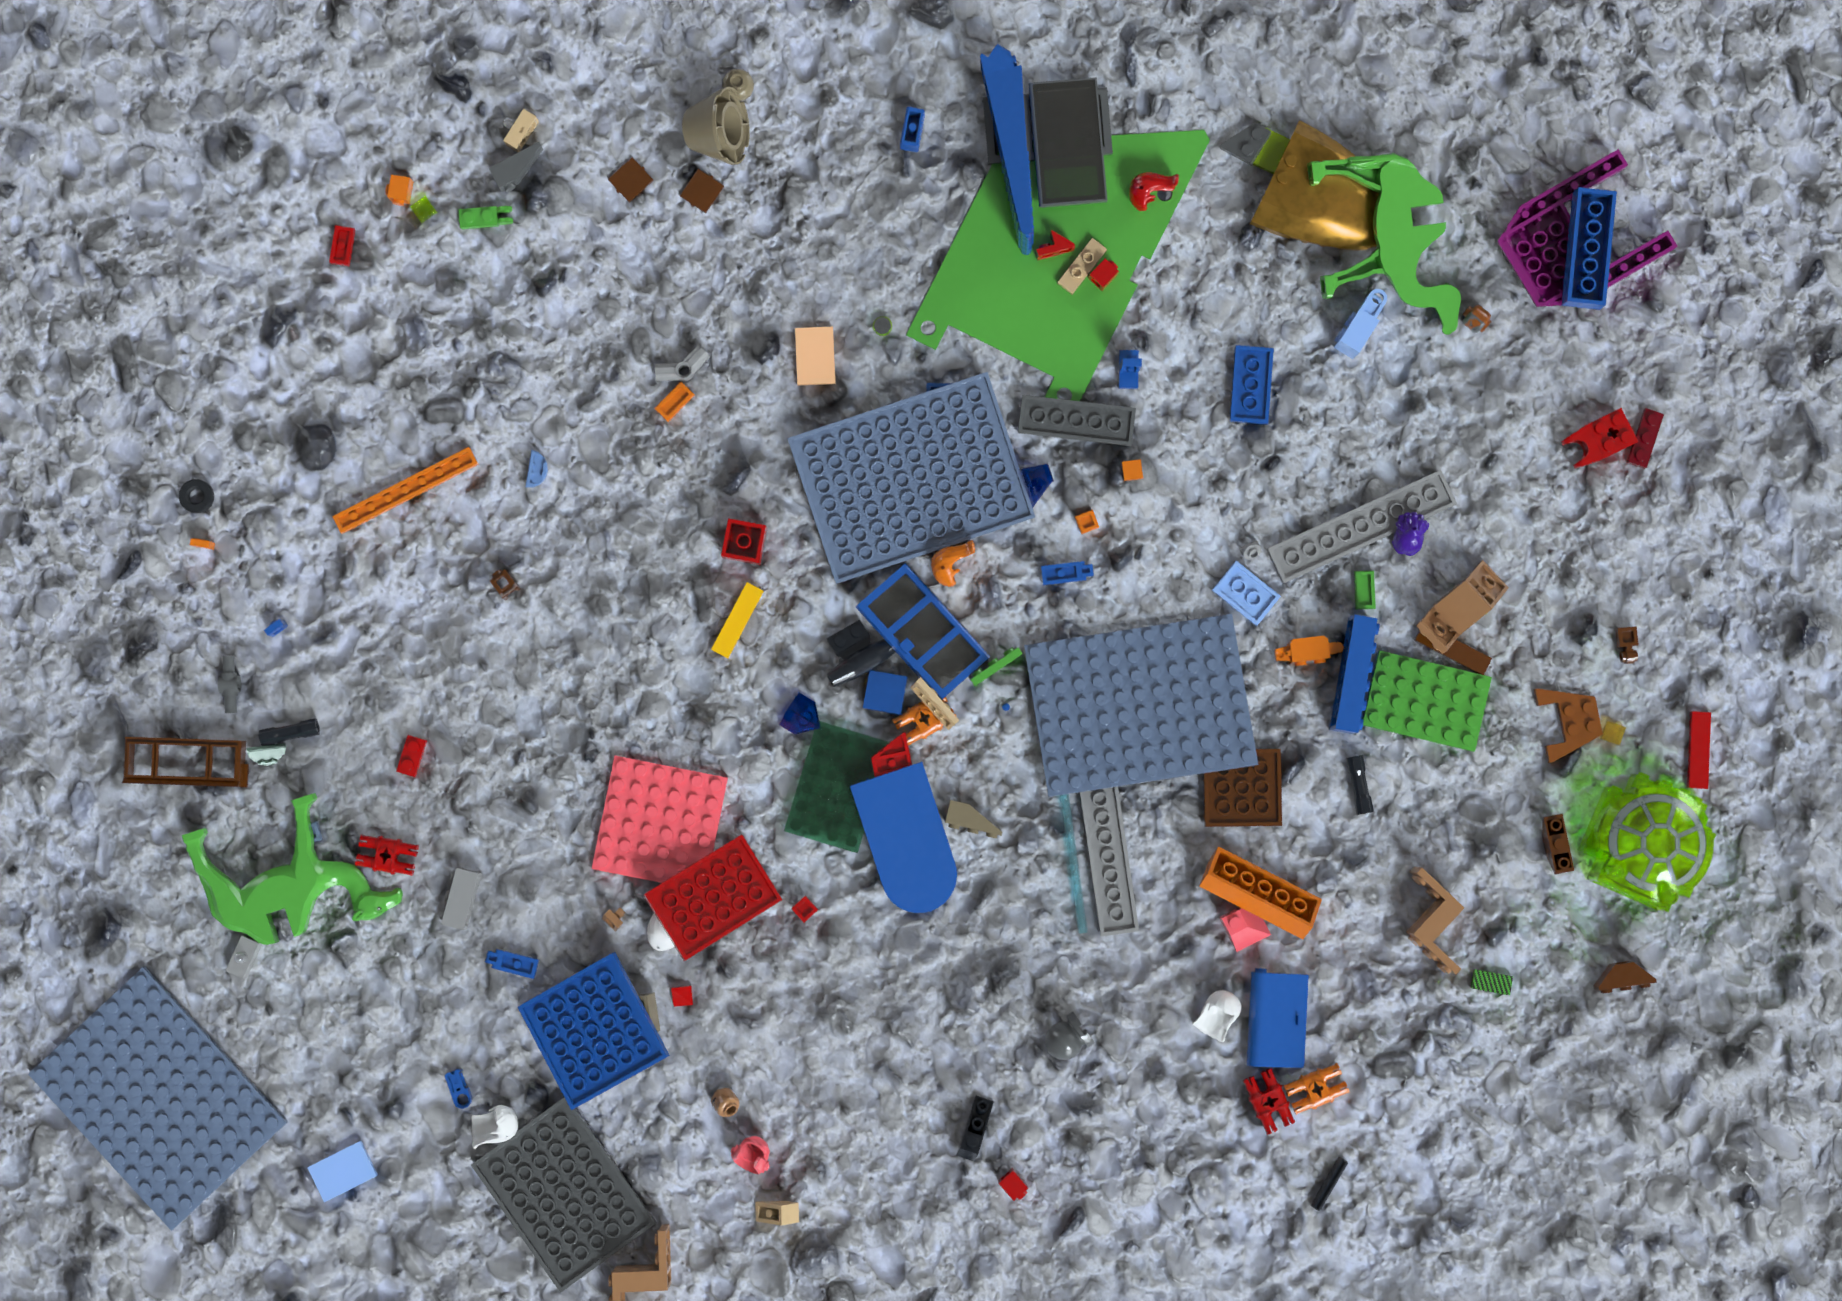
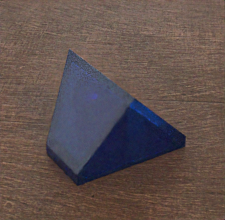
M1048 464L1023 468L1020 471L1032 508L1049 485L1054 482Z
M799 692L788 707L779 725L795 735L821 728L816 703Z

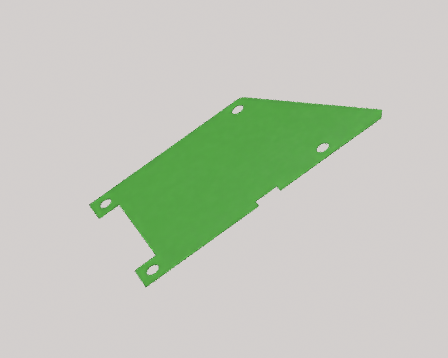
M1205 130L1111 135L1113 154L1104 155L1108 200L1105 203L1040 208L1035 161H1030L1034 244L1029 255L1022 254L1018 247L1016 229H1014V220L1010 210V201H1008V192H1006V183L1004 182V173H1002V164H992L906 336L936 350L949 325L1053 376L1054 379L1045 395L1046 398L1058 399V390L1067 388L1072 393L1070 400L1080 401L1136 290L1137 284L1129 280L1141 256L1151 259L1210 141ZM1086 137L1074 138L1075 149L1087 148ZM1066 138L1041 140L1042 151H1044V143L1055 142L1056 150L1067 149ZM1032 140V149L1034 152V142ZM1089 156V157H1077V158L1052 159V160H1043V162H1047V161H1059V160H1071V159H1083V158H1096V157H1095V156ZM1096 166L1044 170L1046 199L1099 195ZM1152 172L1164 176L1179 175V183L1172 191L1170 200H1160L1157 196L1158 191H1154L1150 194L1156 196L1153 198L1155 201L1147 203L1148 208L1146 211H1138L1132 205L1129 198V187L1133 178L1138 174ZM1051 230L1075 244V249L1072 252L1037 261L1036 249H1039L1040 245L1046 243L1053 245L1050 237ZM1093 238L1104 246L1107 251L1091 272L1106 258L1108 261L1112 260L1118 266L1117 270L1119 273L1103 291L1088 279V274L1073 295H1071L1058 285L1057 282ZM932 321L935 324L936 330L932 335L922 333L921 325L923 322Z

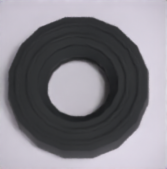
M192 479L181 486L179 501L185 510L191 513H202L212 506L214 492L207 482L200 479ZM195 489H200L204 495L203 500L197 504L192 503L190 493Z

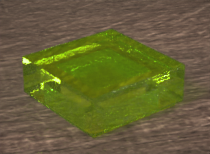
M426 196L410 206L421 223L437 213Z

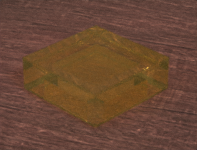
M1606 721L1602 731L1603 735H1601L1600 739L1619 746L1626 727Z

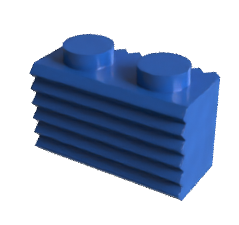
M906 108L900 140L901 150L919 151L925 118L924 109Z

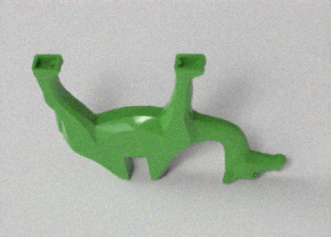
M1395 153L1309 162L1307 170L1310 186L1318 185L1326 175H1342L1379 193L1373 216V231L1377 248L1366 259L1344 271L1320 276L1322 298H1332L1336 288L1346 282L1360 280L1373 274H1384L1388 277L1397 295L1404 303L1418 308L1434 307L1439 315L1443 334L1449 335L1454 332L1458 326V314L1461 304L1460 291L1449 283L1424 287L1419 284L1416 278V268L1421 253L1445 232L1446 222L1413 226L1411 208L1444 203L1441 191L1435 185L1425 180L1413 163Z
M316 793L291 800L295 808L296 820L295 850L291 864H283L259 874L242 889L216 868L207 857L203 846L204 839L208 834L206 828L181 835L192 860L194 870L198 874L205 890L212 917L226 928L245 933L258 943L264 945L280 942L271 916L272 912L285 908L293 936L297 937L306 932L317 898L333 886L342 885L349 891L354 910L353 921H369L381 916L390 908L400 904L403 891L401 888H395L393 891H372L365 875L357 866L348 862L318 859L314 850V835L310 822V808L317 800Z

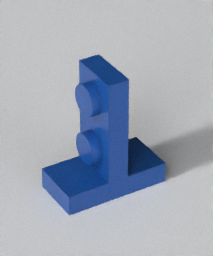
M1119 350V389H1138V373L1142 367V358H1139V350Z

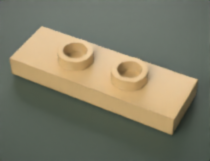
M1092 238L1057 284L1073 295L1106 253L1107 249Z
M921 677L910 687L948 730L959 721L950 710L949 705L943 702L937 696V692L930 688Z

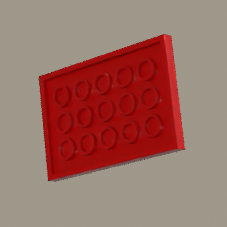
M742 834L643 894L683 961H686L782 901L781 896Z

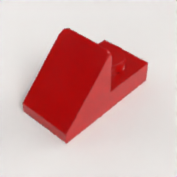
M1051 230L1050 237L1053 245H1050V243L1040 245L1039 249H1036V257L1038 261L1072 252L1075 249V244Z

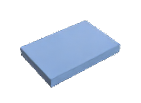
M1237 560L1212 589L1215 594L1255 626L1261 622L1281 597Z
M362 1141L307 1167L324 1202L378 1176Z

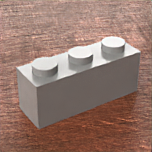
M460 867L452 871L450 882H452L451 889H448L445 895V901H447L446 908H443L440 914L441 925L460 930L467 929L482 873Z

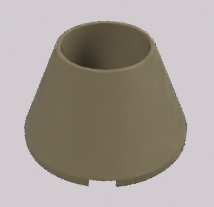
M721 88L688 108L684 112L682 119L683 137L689 149L730 165L740 164L746 156L743 154L744 149L749 146L750 139L747 109L744 101L740 102L736 95H739V92L735 88Z

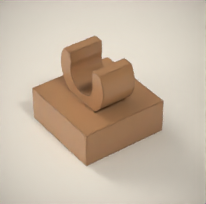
M621 908L615 913L609 909L602 919L616 932L623 924L620 919L624 916L625 912Z

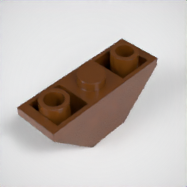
M1563 814L1543 817L1542 839L1546 857L1554 874L1574 871Z
M1624 961L1610 963L1593 987L1595 990L1601 991V993L1613 992L1612 989L1615 988L1625 991L1631 990V986L1639 985V988L1651 987L1650 983H1657L1656 978L1636 963Z

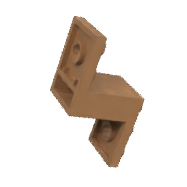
M1482 560L1462 582L1438 600L1416 626L1419 628L1420 633L1432 642L1433 647L1443 654L1451 647L1460 634L1494 608L1509 587Z
M1414 866L1409 871L1413 875L1411 879L1419 886H1424L1426 888L1425 892L1431 898H1436V900L1406 931L1409 935L1408 939L1415 946L1422 947L1424 949L1422 953L1430 960H1436L1438 962L1436 966L1442 972L1457 975L1461 968L1433 941L1461 913L1464 907L1422 867Z
M662 1224L657 1233H655V1245H658V1251L655 1254V1264L617 1265L611 1272V1275H609V1287H612V1295L609 1296V1301H625V1292L668 1291L671 1285L670 1224Z

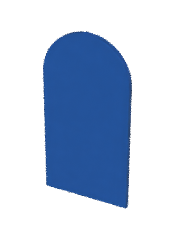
M923 762L850 785L883 889L888 898L897 907L912 913L931 912L943 905L954 891L957 881V868Z

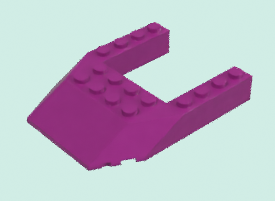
M1619 149L1521 205L1498 239V245L1536 307L1561 306L1570 223V213L1564 204L1572 200V193L1578 187L1592 189L1625 169L1628 164ZM1667 230L1611 263L1608 288L1677 248L1678 246L1670 232Z

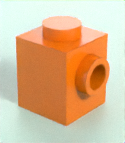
M391 175L390 183L386 185L385 192L390 201H392V204L404 206V203L410 204L414 183L410 177Z

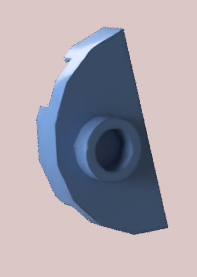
M531 450L526 488H534L540 485L548 474L546 459L534 450Z

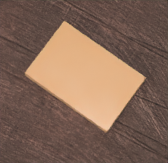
M833 326L795 328L797 385L836 384Z

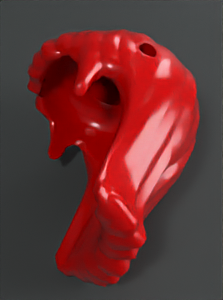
M1152 172L1138 174L1133 178L1129 187V198L1132 205L1138 211H1146L1148 208L1147 203L1155 201L1153 198L1156 197L1150 193L1154 191H1173L1179 183V175L1164 176Z

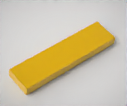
M748 582L745 584L711 648L712 651L729 659L764 593L763 590Z

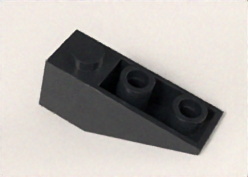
M975 1096L956 1156L975 1162L994 1101Z

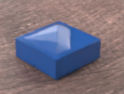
M278 619L272 621L264 631L267 636L274 637L287 628L288 625L284 620Z

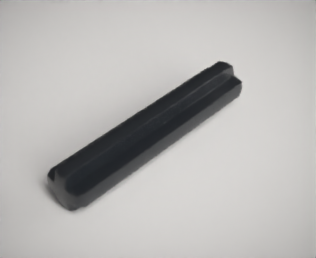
M1338 1157L1311 1203L1314 1209L1318 1211L1322 1209L1348 1165L1345 1159Z

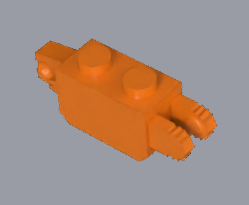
M1325 636L1306 637L1290 640L1287 646L1275 649L1274 654L1276 661H1289V663H1295V666L1307 665L1306 661H1314V664L1326 663L1325 659L1331 658L1330 655L1342 652L1344 646L1340 642L1329 643L1328 638Z

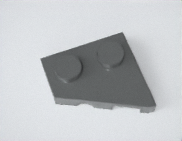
M1253 123L1222 143L1220 149L1252 165L1269 139L1271 131Z

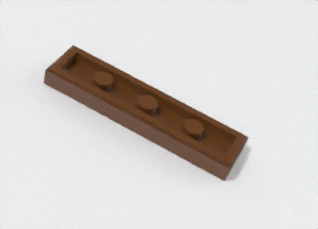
M1420 631L1414 641L1481 675L1485 674L1492 660L1491 657L1458 640H1455L1451 647L1442 654L1433 647L1432 642L1422 635Z

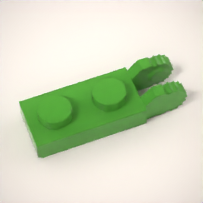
M491 206L459 209L460 229L499 227V225L512 224L513 218L505 217L498 219V213L512 212V207Z

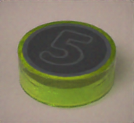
M885 316L876 318L873 323L874 332L879 336H887L892 330L891 320Z

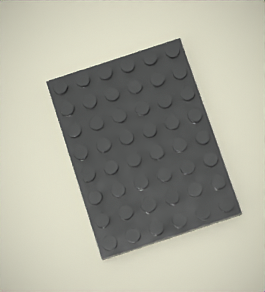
M565 1097L518 1130L511 1139L500 1143L471 1164L474 1171L560 1293L657 1223L576 1108L570 1109Z

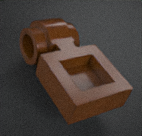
M1637 626L1616 628L1617 648L1624 647L1623 651L1619 653L1620 662L1633 664L1635 661H1638L1637 650L1632 649V646L1639 645Z

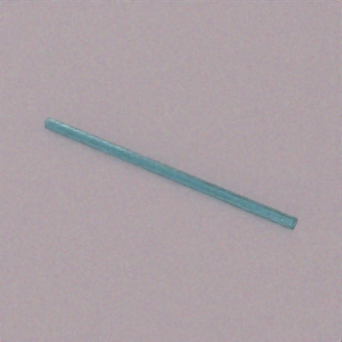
M1069 794L1060 795L1078 934L1088 933Z

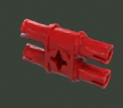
M365 835L360 836L359 840L363 841L359 842V847L375 849L376 855L372 857L358 853L356 859L359 860L355 861V866L372 868L374 872L382 871L391 875L396 873L414 875L415 871L408 869H415V864L400 862L398 856L404 854L417 857L418 852L412 850H419V845L403 843L401 839L384 838V836H378V838ZM388 851L391 858L386 860V856H383V853Z
M1272 1068L1260 1072L1267 1086L1265 1091H1260L1254 1076L1248 1077L1249 1080L1247 1078L1243 1080L1250 1095L1248 1100L1252 1103L1256 1112V1118L1261 1120L1267 1135L1272 1134V1131L1276 1132L1278 1130L1271 1116L1274 1111H1278L1284 1127L1289 1126V1122L1291 1124L1296 1122L1288 1107L1290 1102L1285 1097L1282 1090L1283 1086L1277 1082ZM1267 1097L1273 1099L1270 1106L1267 1103L1265 1104Z

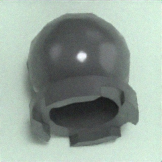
M1074 1012L1066 1015L1069 1019L1067 1022H1058L1052 1025L1046 1033L1045 1044L1047 1051L1058 1060L1072 1059L1080 1053L1082 1045L1086 1043L1090 1047L1095 1043L1086 1029L1083 1031L1080 1029L1082 1024Z

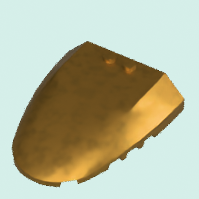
M1299 120L1250 224L1284 238L1299 240L1302 243H1312L1321 247L1327 246L1342 250H1367L1377 246L1373 231V216L1379 193L1342 175H1326L1318 185L1310 186L1307 170L1309 162L1342 160L1354 157L1355 155L1331 137Z

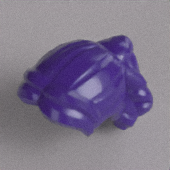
M1406 512L1398 517V521L1395 524L1397 529L1392 544L1398 554L1413 556L1422 548L1424 533L1428 530L1430 524L1424 520V515L1417 514L1416 512Z

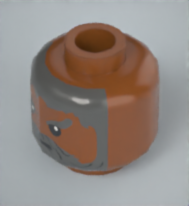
M1475 305L1473 308L1469 306L1462 314L1465 316L1463 324L1474 333L1479 331L1482 333L1492 322L1490 320L1491 314L1481 305Z

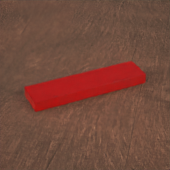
M1690 711L1687 788L1708 789L1711 712Z

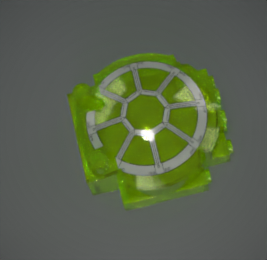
M1638 772V774L1630 775L1624 792H1622L1623 789L1614 785L1604 787L1578 851L1595 858L1587 880L1654 910L1669 912L1671 905L1678 901L1679 895L1690 898L1694 887L1706 874L1712 860L1716 834L1712 832V828L1706 826L1708 817L1705 814V810L1708 805L1702 803L1703 799L1690 795L1691 791L1680 787L1678 789L1672 787L1673 783L1663 779L1662 781H1652L1649 779V775Z

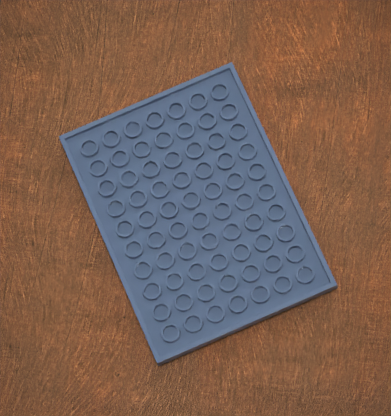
M988 372L787 438L836 584L1035 518Z
M1232 614L1024 645L1048 797L1258 765Z
M142 967L28 1074L171 1231L183 1222L288 1123L146 967Z

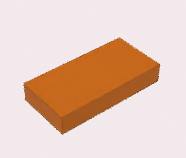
M680 381L654 409L669 422L695 394Z

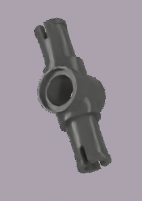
M234 655L222 656L223 673L218 677V690L224 696L225 713H237L236 696L241 692V677L235 672Z

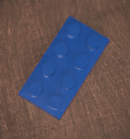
M1235 346L1229 422L1268 425L1274 348Z

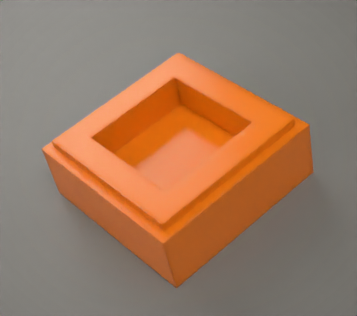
M1141 459L1121 462L1124 481L1143 479Z
M1093 509L1074 517L1081 535L1099 528Z
M197 538L190 539L191 546L214 550L215 543L212 541Z

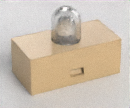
M523 109L516 121L509 117L505 118L503 126L509 130L503 140L506 146L516 152H520L539 123L537 117Z

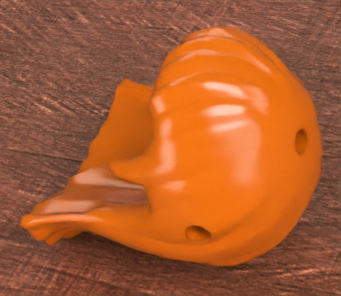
M970 540L959 546L945 547L934 554L931 560V570L935 579L940 584L948 587L956 585L954 575L960 570H954L952 566L959 559L975 553L974 541Z

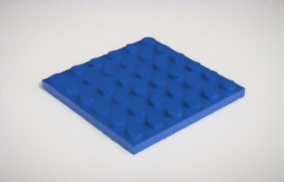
M616 952L609 954L518 1006L527 1027L571 1110L670 1056Z

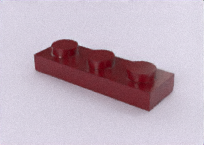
M1648 408L1643 410L1636 432L1639 442L1632 445L1627 463L1643 469L1647 468L1664 414Z

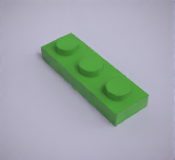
M1011 647L1003 653L1005 657L1000 660L995 658L988 663L989 667L984 671L980 668L972 674L973 678L970 680L974 687L1021 656L1023 653L1019 647L1016 649Z

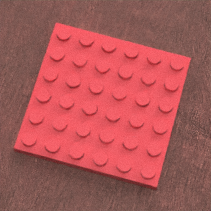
M614 756L592 869L663 883L714 851L728 778Z

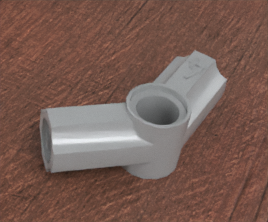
M697 345L680 363L655 364L656 381H690L710 356ZM682 368H689V373L686 376L680 375Z

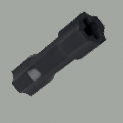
M314 718L293 725L259 730L258 737L261 746L274 745L281 741L320 735V726L317 719Z
M1363 755L1346 758V763L1355 796L1356 814L1374 812L1365 776L1366 768Z

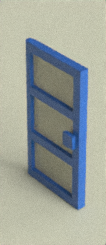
M906 563L856 606L858 611L914 673L937 692V696L941 700L990 658V655Z

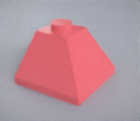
M1240 907L1219 917L1236 952L1271 935L1262 918Z

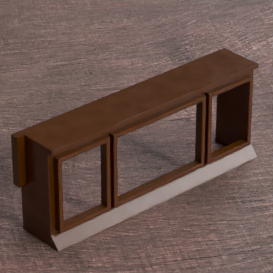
M125 737L124 778L122 783L248 787L249 764H245L246 741ZM135 744H152L151 775H133ZM159 745L207 746L205 777L158 776ZM213 746L235 747L234 778L212 777Z

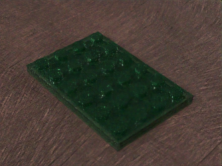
M817 720L784 831L858 853L864 835V828L850 785L875 777L871 757L890 742Z

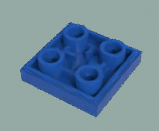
M869 671L863 709L901 715L908 677Z

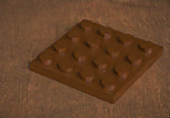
M1256 749L1258 765L1203 774L1204 827L1282 826L1281 749Z

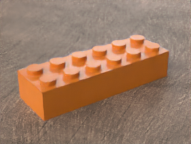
M1219 846L1209 859L1199 887L1301 939H1304L1312 929L1322 901L1321 898Z

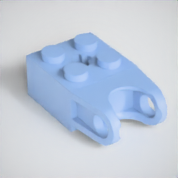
M1372 290L1364 299L1357 312H1352L1344 323L1347 326L1346 329L1343 327L1334 339L1337 342L1334 346L1335 349L1351 359H1354L1360 353L1380 320L1377 317L1387 302V295L1383 290ZM1375 293L1381 294L1382 297H1383V301L1381 300L1380 297H1378L1377 295H1375Z

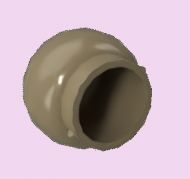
M734 69L729 71L723 78L722 88H735L739 92V95H736L740 101H744L751 96L754 90L753 78L743 69Z

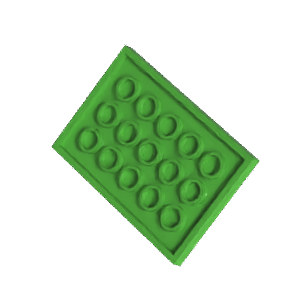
M1379 650L1363 715V726L1475 752L1492 677Z

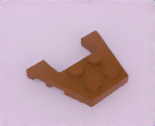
M1533 689L1537 706L1556 703L1564 742L1545 746L1548 763L1556 761L1603 735L1594 696Z

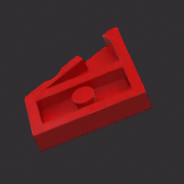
M905 732L901 733L871 757L875 777L912 765Z

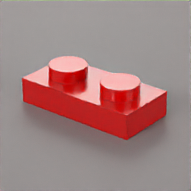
M335 225L329 259L330 264L350 267L355 228Z
M411 735L407 736L396 772L416 777L427 740Z

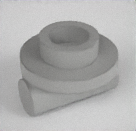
M1257 540L1239 548L1241 554L1248 560L1257 558L1261 553V546Z

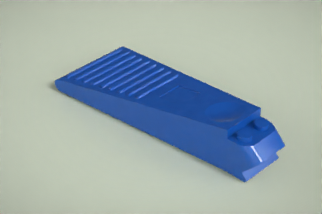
M997 44L989 57L981 53V73L1002 163V173H1004V182L1006 183V192H1008V201H1010V210L1014 220V229H1016L1018 247L1022 254L1029 255L1034 244L1030 161L1026 140L1022 65L1017 66L1015 55L1011 56L1009 50Z

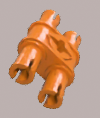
M946 697L942 699L943 702H948ZM922 701L911 708L908 707L905 713L892 719L898 730L912 721L913 723L916 722V728L906 733L907 739L911 737V739L907 740L908 746L921 738L927 739L926 737L938 730L941 731L943 729L942 726H944ZM920 712H922L925 716H930V718H928L929 726H927L925 722L919 721L921 719Z
M1338 1063L1322 1070L1317 1068L1316 1071L1304 1076L1300 1075L1298 1080L1283 1085L1288 1097L1302 1090L1307 1092L1306 1098L1291 1103L1296 1115L1310 1108L1316 1110L1321 1105L1329 1102L1332 1103L1334 1098L1350 1093L1345 1081L1330 1088L1326 1085V1080L1342 1075ZM1315 1084L1317 1086H1321V1088L1318 1089L1319 1095L1316 1092L1312 1091L1315 1088Z

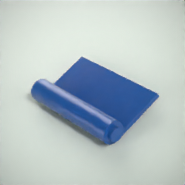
M1255 968V972H1251L1247 1066L1304 1068L1309 975L1268 973L1265 968Z

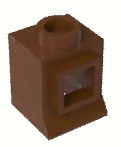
M499 569L491 575V584L504 600H507L508 595L515 590L519 591L521 589L505 569L503 571ZM505 577L509 584L501 589L497 582Z

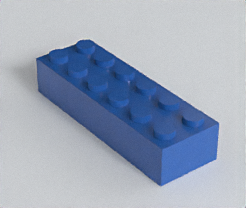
M1578 187L1572 193L1561 306L1600 310L1606 306L1617 191Z
M1356 614L1348 617L1329 730L1355 734L1359 733V730L1363 728L1364 719L1361 718V715L1367 705V700L1364 697L1365 692H1368L1370 687L1368 674L1373 669L1371 656L1376 651L1374 638L1379 633L1380 624L1377 623L1378 618Z

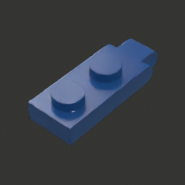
M1084 561L1041 566L1043 586L1086 581V577L1094 576L1093 564L1085 565Z
M496 949L495 952L487 951L485 963L492 964L491 968L535 979L539 959Z

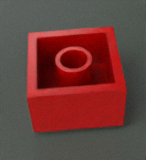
M728 518L721 557L760 565L767 526Z

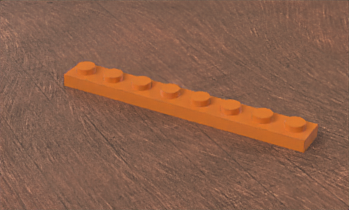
M467 447L332 517L340 533L344 534L479 464L471 448Z

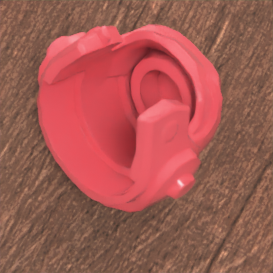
M758 1136L745 1138L741 1144L732 1147L730 1151L733 1161L751 1173H764L770 1167L768 1161L770 1154L769 1146L764 1139Z

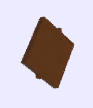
M633 157L608 179L617 189V193H621L629 203L654 181L647 174L645 168L641 167Z
M698 169L680 197L689 202L692 207L695 206L706 214L724 188V185L713 179L712 175L709 176Z

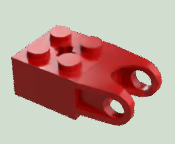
M1622 408L1581 427L1561 441L1562 445L1577 443L1583 449V456L1573 465L1574 469L1599 462L1639 442Z

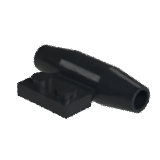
M859 619L827 638V642L836 656L843 659V661L826 675L833 687L859 678L881 665L896 651L885 639L870 644V635Z

